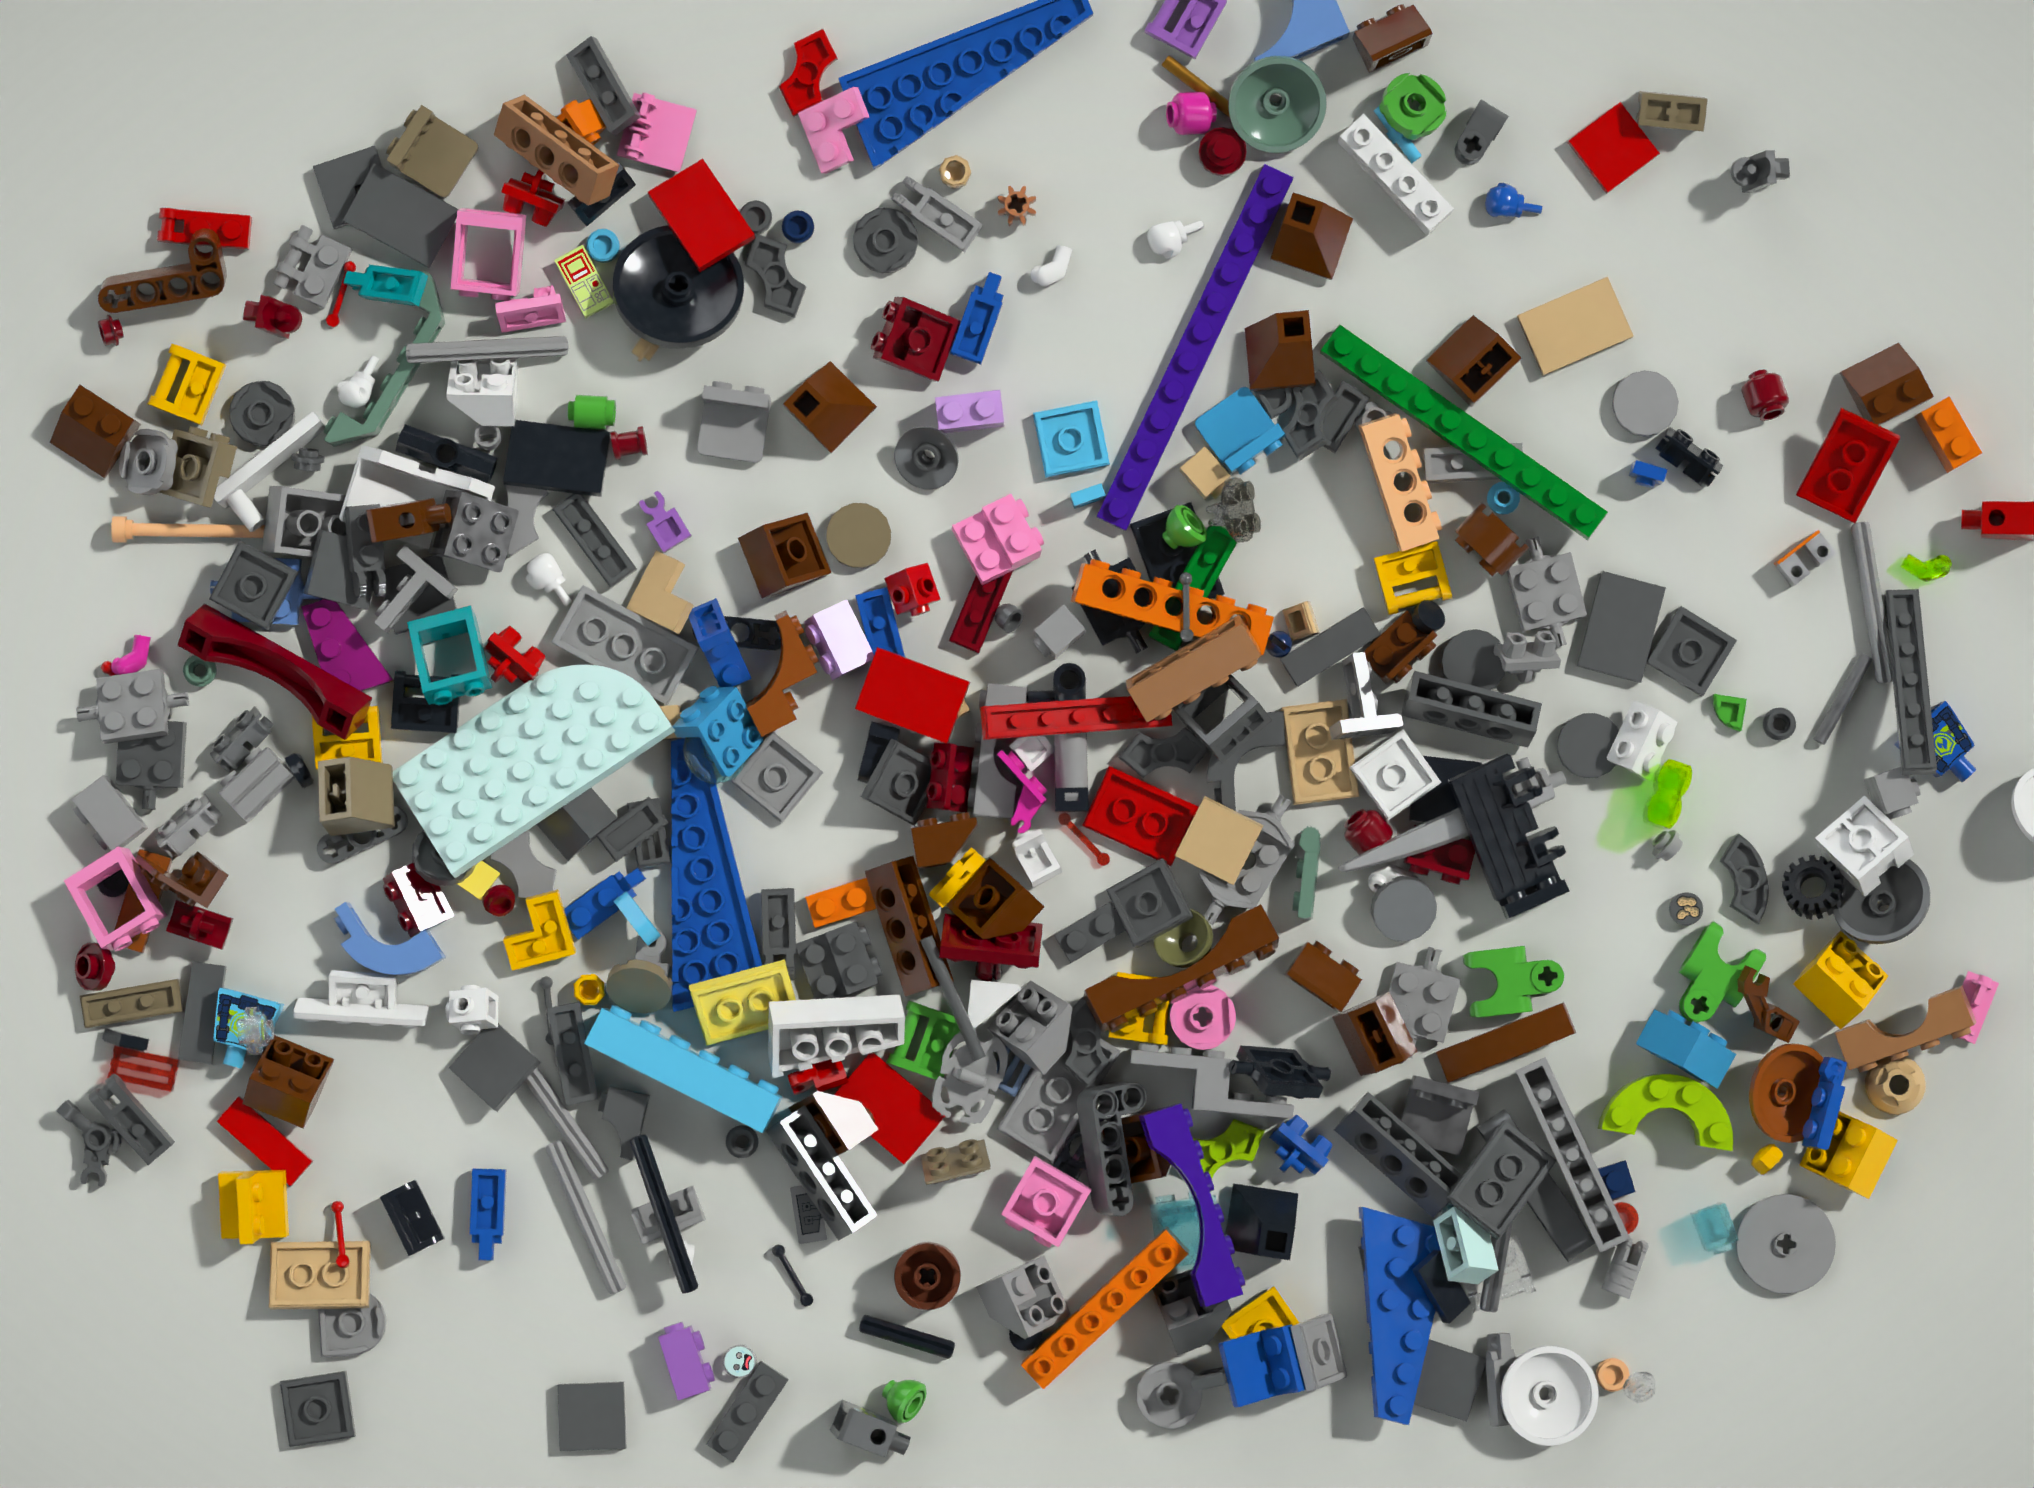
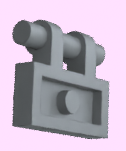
M301 225L297 236L293 235L289 245H291V248L284 262H280L276 269L279 273L273 284L285 289L290 278L296 280L298 284L293 292L295 295L325 308L340 278L344 264L348 261L353 250L324 235H321L315 246L308 242L313 230ZM305 252L311 255L304 272L295 269L302 253Z

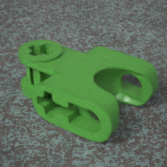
M1715 921L1705 926L1679 970L1681 975L1691 980L1679 1001L1681 1016L1689 1022H1703L1710 1019L1722 1000L1734 1008L1737 1007L1744 997L1741 992H1738V978L1744 966L1746 965L1757 970L1753 977L1754 981L1766 961V953L1760 949H1755L1747 952L1739 964H1726L1718 954V944L1724 931L1722 926ZM1702 999L1701 1006L1704 1008V1011L1692 1012L1694 1006L1691 1004V1000Z
M1525 946L1474 951L1462 955L1463 963L1466 967L1470 969L1485 968L1494 974L1497 981L1496 991L1490 998L1475 1001L1470 1005L1469 1014L1471 1017L1479 1018L1533 1011L1531 995L1556 991L1564 981L1563 969L1557 962L1553 960L1527 962ZM1543 967H1548L1550 972H1555L1556 979L1550 981V986H1546L1545 981H1539L1538 974L1544 971Z

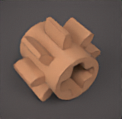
M1008 186L1009 195L1007 197L998 196V201L1005 204L1004 208L998 210V216L1006 214L1009 217V226L1013 224L1014 220H1020L1021 224L1025 226V217L1027 215H1036V211L1029 208V205L1036 201V196L1028 198L1025 195L1026 186H1023L1020 192H1014L1013 188ZM1013 199H1017L1019 203L1025 202L1021 213H1017L1015 209L1009 210Z

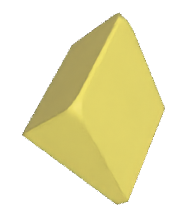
M480 861L477 863L472 874L463 882L457 883V885L479 900H482L485 892L493 886L501 873L484 861Z

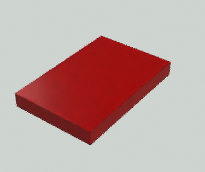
M704 159L699 160L648 191L649 198L700 272L756 239L754 232Z
M1840 408L1801 482L1796 496L1856 523L1900 440V435Z
M877 647L855 709L947 744L971 682Z
M1109 766L1082 826L1158 861L1163 858L1172 867L1176 858L1175 854L1199 806Z
M874 1052L866 1056L848 1078L849 1082L843 1084L834 1094L859 1101L870 1110L874 1116L875 1125L879 1129L870 1136L904 1165L945 1117V1115L937 1112L936 1108L932 1107L930 1099Z

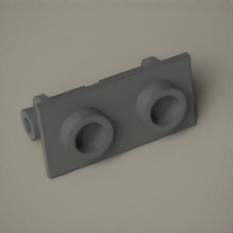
M255 706L251 711L245 710L241 713L234 723L236 725L235 728L228 735H221L212 745L211 757L216 763L223 759L219 764L227 772H230L232 769L236 770L251 753L243 746L246 741L257 748L272 732L270 728L274 724L265 716L259 720L262 714Z

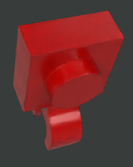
M831 1059L812 1064L813 1068L796 1071L787 1075L794 1095L806 1092L813 1085H815L817 1091L823 1092L849 1082L842 1061L832 1063Z

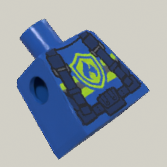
M1943 701L1931 710L1937 764L1936 774L1932 775L1940 777L1950 769L1961 782H1964L1976 771V768L1964 756L1975 745L1950 705ZM1898 740L1894 745L1900 749Z

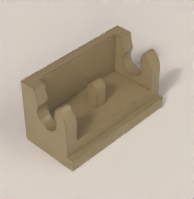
M1639 91V111L1636 119L1638 125L1704 132L1708 99L1697 96Z

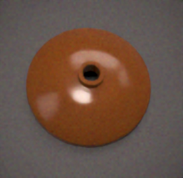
M1795 1043L1778 1046L1763 1057L1754 1071L1749 1089L1750 1110L1759 1129L1774 1140L1794 1143L1804 1139L1803 1128L1810 1117L1813 1106L1811 1099L1814 1090L1820 1082L1818 1070L1824 1059L1814 1049Z

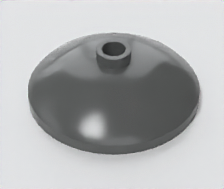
M1908 859L1899 868L1891 866L1879 876L1881 883L1865 897L1840 873L1845 888L1843 890L1845 895L1844 899L1840 898V907L1836 908L1834 906L1832 908L1833 915L1840 928L1852 938L1869 944L1892 943L1911 934L1926 917L1930 906V887L1925 874L1912 860ZM1882 905H1889L1887 910H1879Z

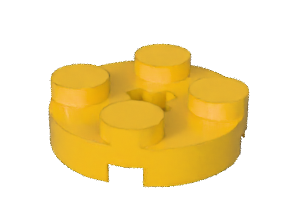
M971 847L951 867L942 881L928 895L942 908L945 907L979 870L986 859Z

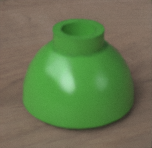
M1176 505L1168 515L1163 538L1173 549H1176L1178 546L1194 547L1206 541L1207 532L1202 521L1191 509L1183 505Z
M891 1380L885 1386L882 1396L887 1401L890 1415L899 1424L909 1422L917 1415L924 1404L927 1392L925 1384L919 1381L902 1380L896 1382Z

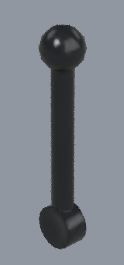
M775 1245L772 1250L773 1255L781 1260L801 1295V1304L803 1306H810L813 1303V1296L810 1293H806L785 1256L784 1246Z

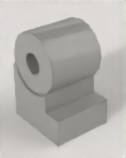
M658 930L661 936L649 946L639 935L635 959L649 961L665 970V976L668 977L670 965L661 963V956L667 948L665 935Z

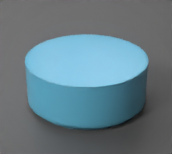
M598 229L588 237L587 251L595 261L607 263L617 257L620 251V243L612 231Z

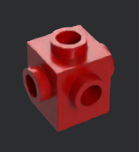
M928 563L905 568L884 578L897 615L910 612L911 616L915 617L930 611V604L941 600Z

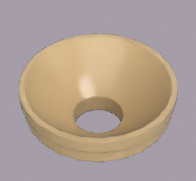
M1889 1057L1877 1060L1878 1066L1868 1070L1865 1078V1090L1870 1102L1877 1109L1888 1114L1899 1115L1913 1110L1922 1100L1926 1088L1925 1076L1921 1068L1908 1057L1891 1062ZM1895 1075H1902L1908 1081V1088L1901 1095L1892 1093L1889 1088V1082Z

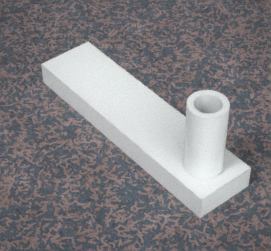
M312 411L216 488L214 499L224 509L230 506L250 532L257 530L266 520L245 493L289 459L292 454L298 452L299 448H303L323 432L326 425Z

